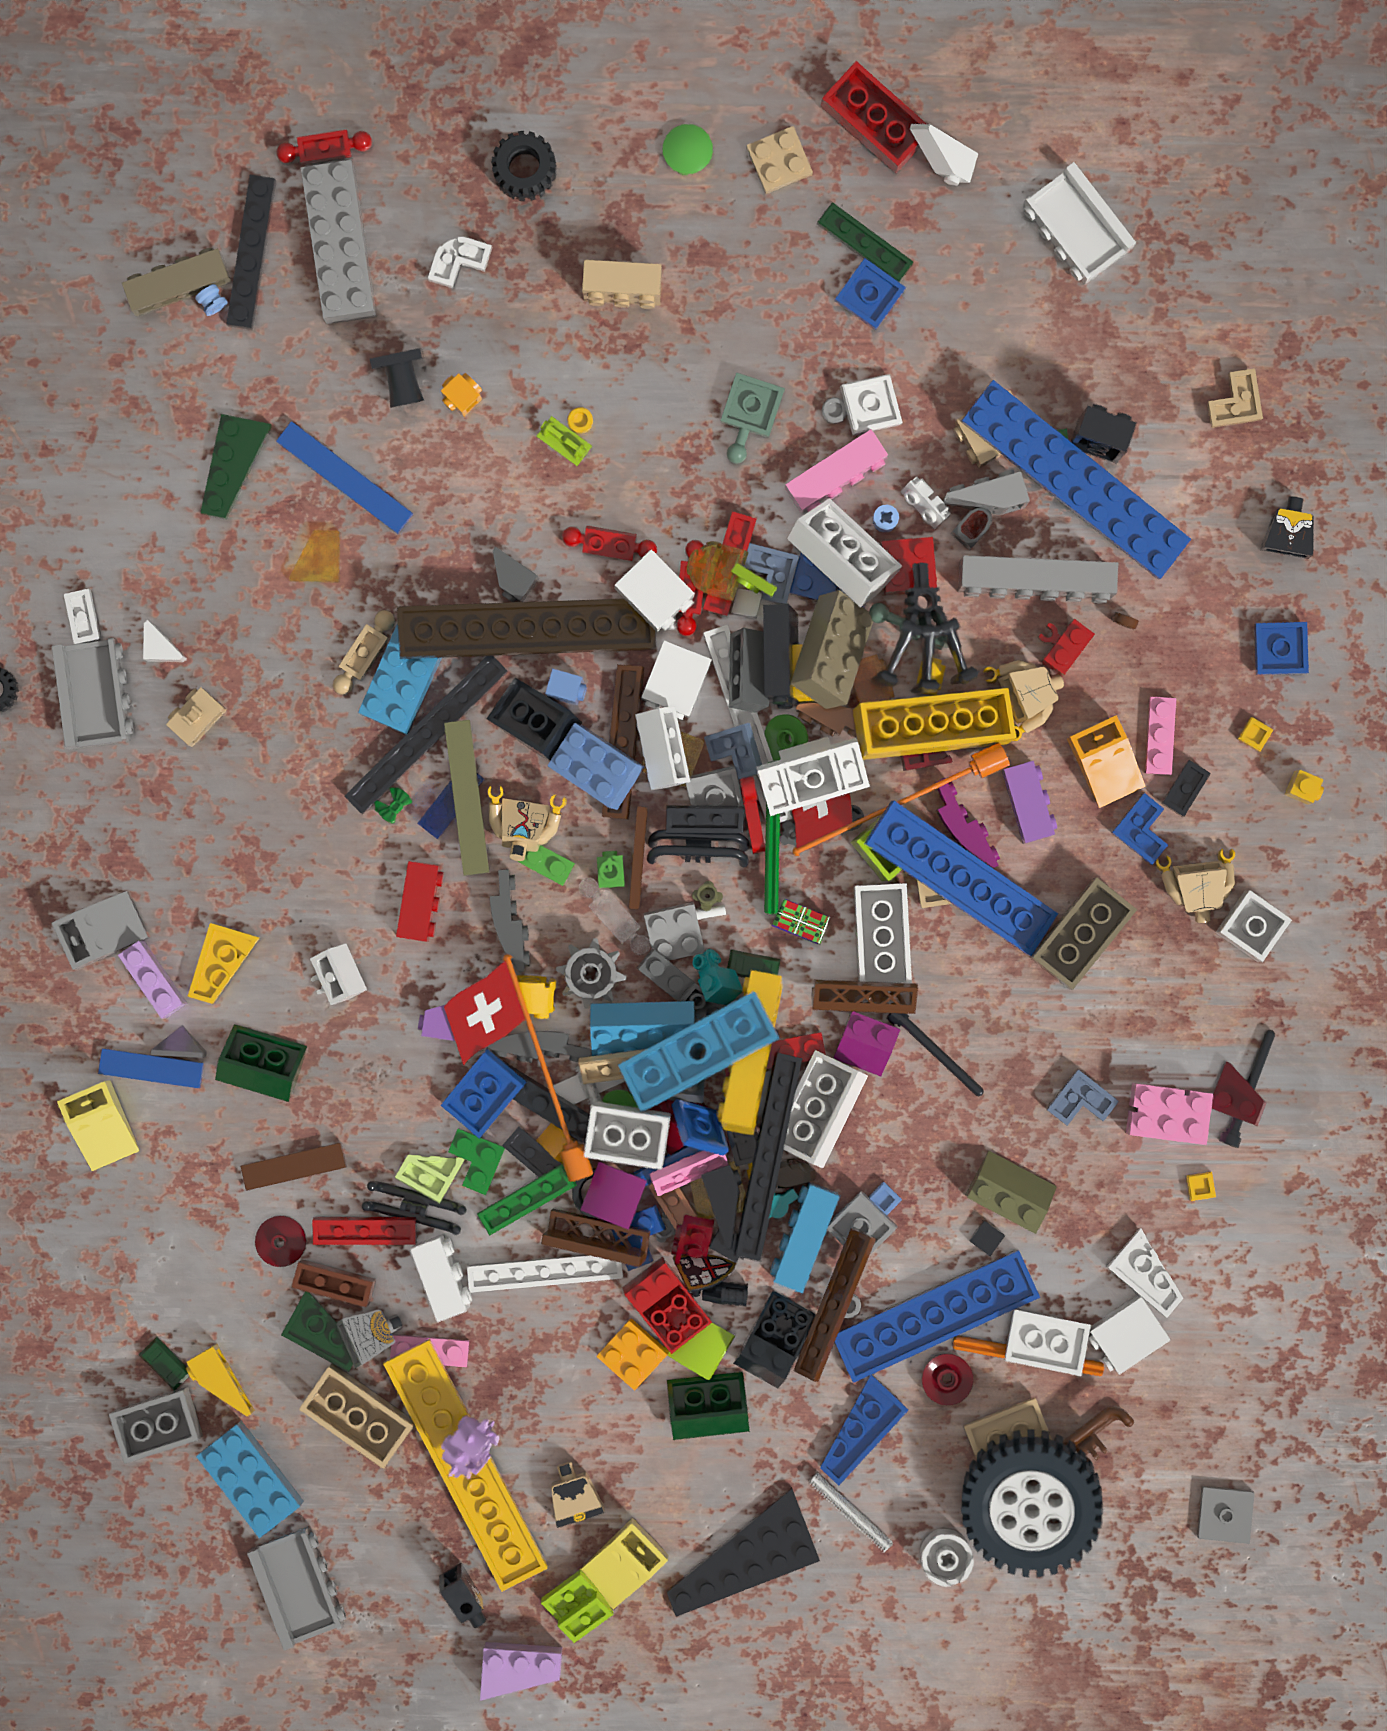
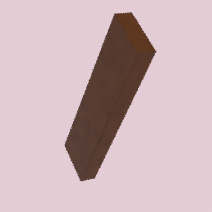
M637 806L629 900V909L634 910L640 909L648 812L646 807Z
M340 1142L249 1163L240 1167L245 1189L248 1191L343 1169L347 1165L342 1143Z

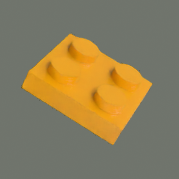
M630 1318L596 1357L635 1391L668 1355L669 1351Z

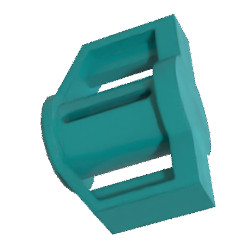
M793 1187L782 1194H774L770 1218L783 1217L789 1209L788 1205L799 1197Z

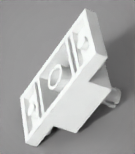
M828 737L780 750L781 760L757 767L771 816L870 787L856 738L832 745Z

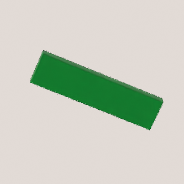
M561 1164L478 1212L477 1215L490 1236L572 1189L577 1184L575 1181L569 1182L564 1165Z

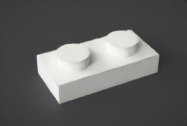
M85 589L64 594L74 644L101 640L91 590Z

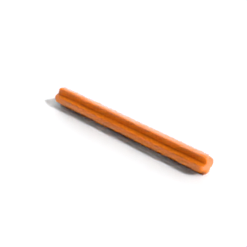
M957 1335L953 1338L952 1347L955 1350L1004 1359L1007 1344ZM1084 1359L1082 1373L1095 1376L1103 1375L1104 1364L1102 1362Z

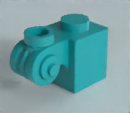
M707 949L703 954H697L693 958V967L698 970L700 975L698 983L707 1002L728 1005L743 992L742 985L736 971L719 967L718 964L721 963V957L713 949Z

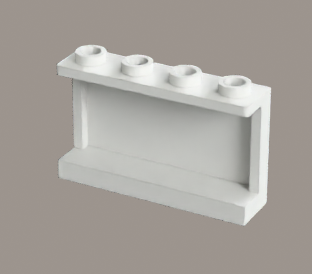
M1075 162L1070 164L1061 175L1032 197H1027L1023 203L1025 215L1029 220L1036 221L1040 227L1039 232L1046 241L1050 240L1056 247L1054 251L1061 261L1066 260L1071 267L1069 270L1072 276L1077 281L1081 280L1084 285L1129 252L1136 244L1135 240Z

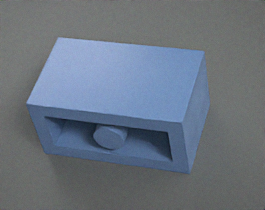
M552 669L546 689L547 697L576 706L579 700L584 701L587 687L584 684L583 677Z

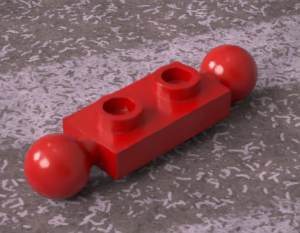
M347 130L297 137L298 146H293L291 143L280 144L276 155L283 163H291L299 156L302 165L352 157L350 148H355L360 152L367 151L372 145V138L365 131H358L352 138H349Z
M586 526L585 534L581 533L576 527H568L562 533V541L565 545L575 547L580 543L583 544L582 553L633 561L634 553H638L643 558L652 549L657 554V545L652 540L647 539L636 543L637 534L593 526Z
M692 540L687 543L685 553L689 561H681L679 578L695 593L691 599L694 602L693 605L683 613L676 623L677 631L683 636H690L696 630L697 625L696 621L692 618L693 614L701 615L706 563H699V559L705 554V546L699 540Z

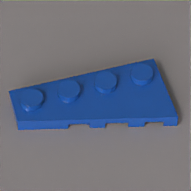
M870 1375L820 1467L838 1486L909 1410L873 1375Z

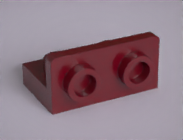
M684 1214L682 1224H677L671 1251L672 1255H676L674 1265H680L681 1255L707 1259L715 1220Z

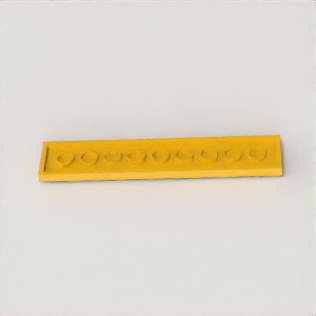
M428 1339L385 1361L383 1365L501 1592L546 1570L548 1565L492 1457L476 1475L471 1472L470 1479L462 1474L458 1478H455L454 1474L450 1477L448 1476L452 1467L443 1461L442 1454L445 1450L441 1446L449 1435L454 1436L457 1432L461 1419L466 1415L470 1417L431 1340Z

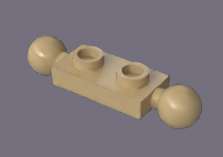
M387 610L378 612L374 619V628L368 624L365 625L338 666L345 672L336 676L333 680V689L336 693L341 695L348 694L353 688L352 679L354 677L360 681L363 679L389 639L382 633L391 629L395 623V618L391 612Z

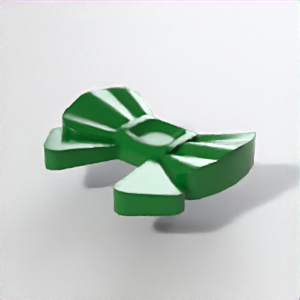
M392 787L390 792L393 802L389 806L380 801L375 802V811L386 822L391 824L395 823L396 815L403 807L412 803L411 797L404 790Z

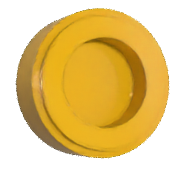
M574 408L568 415V425L573 432L584 434L592 428L593 417L586 408Z

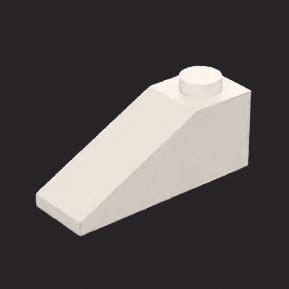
M911 124L910 130L934 172L943 177L944 182L950 185H959V182L970 183L978 153L930 124Z

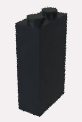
M789 603L763 605L765 697L772 704L777 705L779 709L793 708V704H800L793 696V685L790 684L793 677L792 645H799L798 613Z

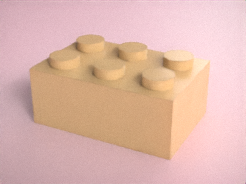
M584 260L582 291L584 301H589V305L603 306L604 302L614 303L616 307H629V304H640V308L653 309L655 305L660 306L661 264Z

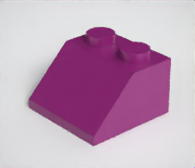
M850 1011L833 1059L882 1076L901 1029Z

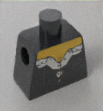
M1289 496L1287 508L1274 511L1260 551L1309 559L1313 556L1314 517L1312 514L1302 513L1303 498Z
M459 1563L439 1575V1592L459 1622L464 1623L469 1620L473 1628L483 1625L487 1620L482 1613L483 1598L463 1564Z

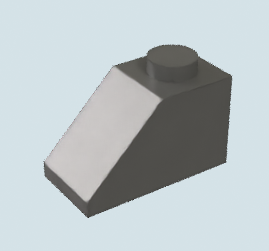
M495 547L493 556L500 589L504 591L501 595L510 602H515L516 600L523 602L538 581V575Z

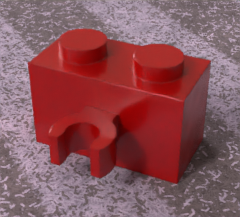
M1076 619L1068 625L1062 635L1058 634L1055 625L1048 623L1046 627L1051 630V637L1047 638L1043 634L1038 636L1041 642L1053 645L1041 663L1061 677L1066 674L1095 635V633Z

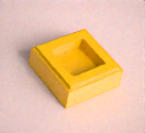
M1250 717L1237 739L1254 750L1261 752L1273 729Z
M1211 1171L1185 1175L1189 1201L1216 1197Z

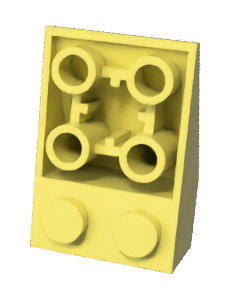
M110 1080L57 1101L66 1125L92 1171L140 1151Z
M632 1518L581 1570L597 1587L610 1607L614 1609L649 1580L668 1561V1554Z

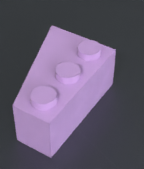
M486 1642L483 1651L480 1701L560 1680L563 1647Z

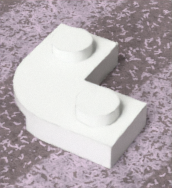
M457 237L446 242L436 251L428 281L453 288L460 264L485 272L492 245L466 237Z

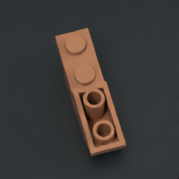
M818 703L798 704L795 711L799 712L798 718L809 724L812 721L821 725L820 730L827 735L833 737L834 734H837L839 736L845 727L848 729L847 734L857 739L853 709L843 706L825 709Z

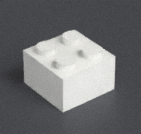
M1246 890L1215 933L1255 961L1263 962L1292 919L1252 891Z

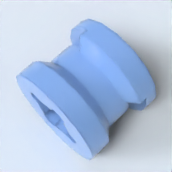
M216 284L206 287L195 297L196 301L204 306V312L207 316L219 312L228 303L225 297L220 296L219 288Z
M891 505L878 507L872 519L874 527L884 533L894 530L899 520V513L896 508Z

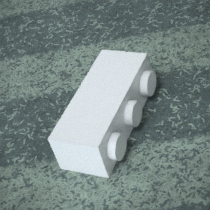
M675 707L657 708L635 714L651 790L669 788L690 782Z

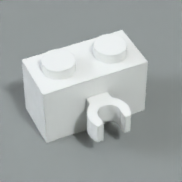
M347 944L327 949L310 958L317 975L311 978V981L319 980L322 987L316 992L317 994L326 993L330 1005L349 1000L367 990Z

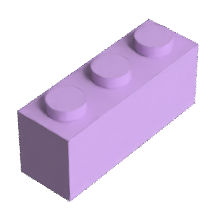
M137 941L118 955L161 1019L168 1018L188 1004L145 941Z

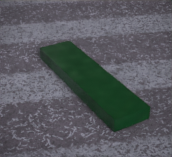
M833 202L817 221V225L898 282L902 280L914 263V261Z

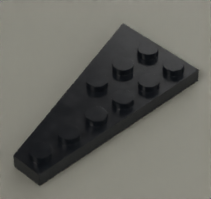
M791 1487L782 1497L768 1506L764 1512L751 1520L717 1551L710 1554L700 1565L667 1590V1595L676 1617L820 1561L793 1488Z

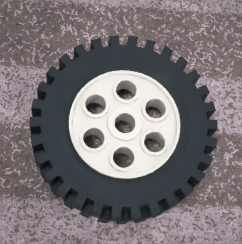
M1027 1429V1437H1021L1020 1430L1013 1431V1439L1008 1440L1007 1435L1003 1434L999 1436L998 1445H996L994 1440L987 1443V1451L985 1452L981 1449L977 1453V1461L972 1459L969 1464V1472L966 1471L962 1488L961 1514H963L964 1528L967 1527L966 1535L969 1541L974 1539L973 1547L979 1552L983 1549V1558L987 1562L994 1557V1567L1000 1570L1004 1564L1008 1565L1009 1574L1015 1575L1016 1568L1022 1569V1577H1029V1571L1036 1570L1038 1578L1044 1577V1569H1049L1052 1576L1058 1574V1565H1062L1066 1571L1071 1568V1559L1073 1558L1077 1563L1083 1559L1082 1550L1088 1554L1092 1549V1541L1096 1542L1099 1536L1098 1529H1101L1103 1501L1098 1473L1094 1472V1465L1091 1460L1086 1462V1454L1082 1449L1076 1453V1444L1070 1440L1067 1445L1063 1444V1436L1056 1434L1054 1440L1049 1439V1431L1042 1430L1041 1437H1035V1429ZM1030 1479H1035L1039 1481V1484L1030 1486L1026 1482ZM1007 1490H1012L1016 1495L1007 1497L1003 1493ZM1052 1493H1058L1062 1497L1057 1500L1051 1499L1049 1495ZM1035 1504L1038 1506V1509L1031 1511L1026 1506ZM1005 1515H1012L1015 1519L1013 1521H1005L1003 1517ZM1050 1518H1058L1060 1522L1051 1524L1048 1520ZM1031 1528L1035 1529L1037 1533L1028 1535L1024 1531Z

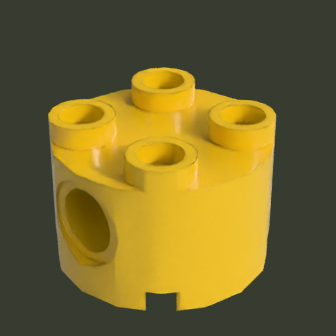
M516 975L528 1013L534 1014L533 1017L538 1019L549 1018V1014L555 1011L553 996L556 989V980L551 978L549 982H546L547 977Z

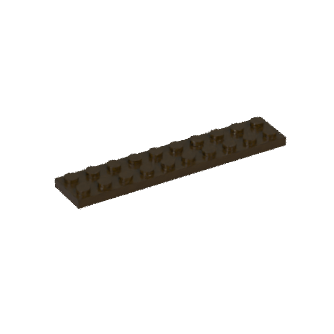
M625 599L397 606L400 659L656 649L655 630Z

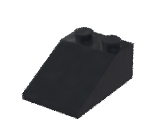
M516 677L486 718L489 722L549 762L573 724L581 725L583 723L570 710Z

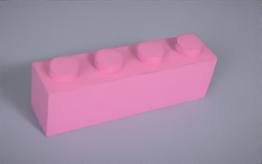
M870 429L785 484V489L801 514L806 510L809 512L820 505V501L826 497L833 499L843 492L841 488L846 484L850 483L853 486L864 478L863 473L870 469L873 472L880 469L886 464L884 460L887 459L888 454L872 429Z

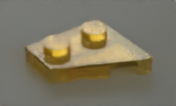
M314 530L289 577V581L339 583L340 531Z

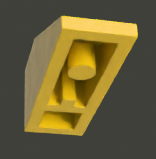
M218 1344L213 1345L186 1362L188 1364L186 1370L193 1381L197 1380L200 1386L245 1416H249L255 1411Z

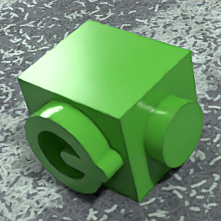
M617 851L602 852V857H597L599 888L625 887L623 855L617 856Z

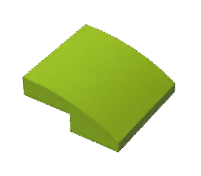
M712 1322L671 1354L669 1352L667 1356L705 1379L710 1380L735 1335Z
M581 1569L541 1598V1604L558 1620L557 1626L573 1643L606 1621L614 1613L603 1595Z

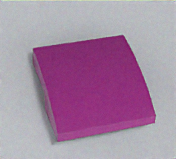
M599 1162L581 1211L629 1229L647 1180Z

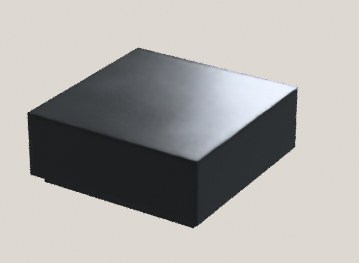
M983 1220L969 1241L991 1256L1005 1235Z

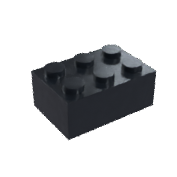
M1093 404L1092 407L1087 406L1078 419L1071 442L1086 454L1117 464L1128 451L1137 422L1132 421V417L1124 413H1117V415L1108 413V409L1101 405Z

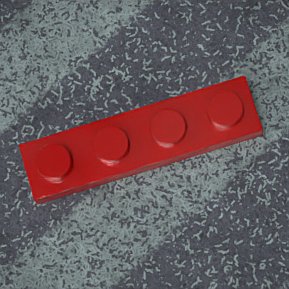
M732 511L703 610L728 617L738 583L736 580L739 577L731 571L736 563L743 566L757 518Z
M822 1032L772 1042L767 1069L772 1068L775 1053L802 1058V1062L810 1061L815 1050L826 1055ZM729 1067L724 1068L726 1077L730 1076Z
M313 1217L312 1220L313 1245H416L417 1242L416 1217Z

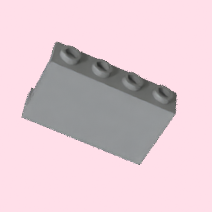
M108 638V640L68 646L62 644L52 646L65 747L73 749L131 741L130 734L134 733L132 719H128L127 709H130V699L128 693H124L123 684L127 683L125 669H121L120 659L124 657L122 644L118 643V640L115 638Z
M309 1527L251 1548L247 1553L284 1651L294 1647L298 1642L335 1628L337 1630L341 1629L345 1624V1610L342 1604L338 1605L336 1601V1586L333 1580H328L326 1571H328L327 1562L324 1556H319L316 1548L319 1547L315 1532H310Z

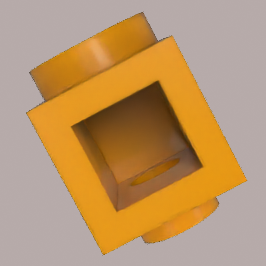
M458 373L455 377L451 375L442 384L443 389L441 393L444 396L442 402L451 411L456 409L463 417L482 400L479 394L482 389L466 373L462 376Z

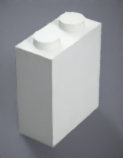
M652 549L614 587L656 632L661 628L666 631L676 621L673 617L680 610L683 613L686 612L694 603L691 599L695 593Z
M664 641L641 697L642 700L646 701L645 706L651 709L675 707L677 719L690 718L712 659Z
M1136 1295L1090 1327L1091 1335L1088 1337L1095 1350L1100 1348L1105 1354L1102 1360L1110 1372L1115 1369L1119 1375L1170 1341V1338L1140 1295Z

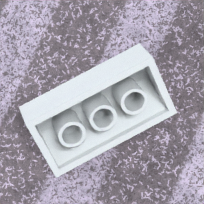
M830 498L797 519L787 538L859 607L876 597L902 568V565Z
M815 1050L795 1091L784 1150L813 1165L824 1168L868 1075Z

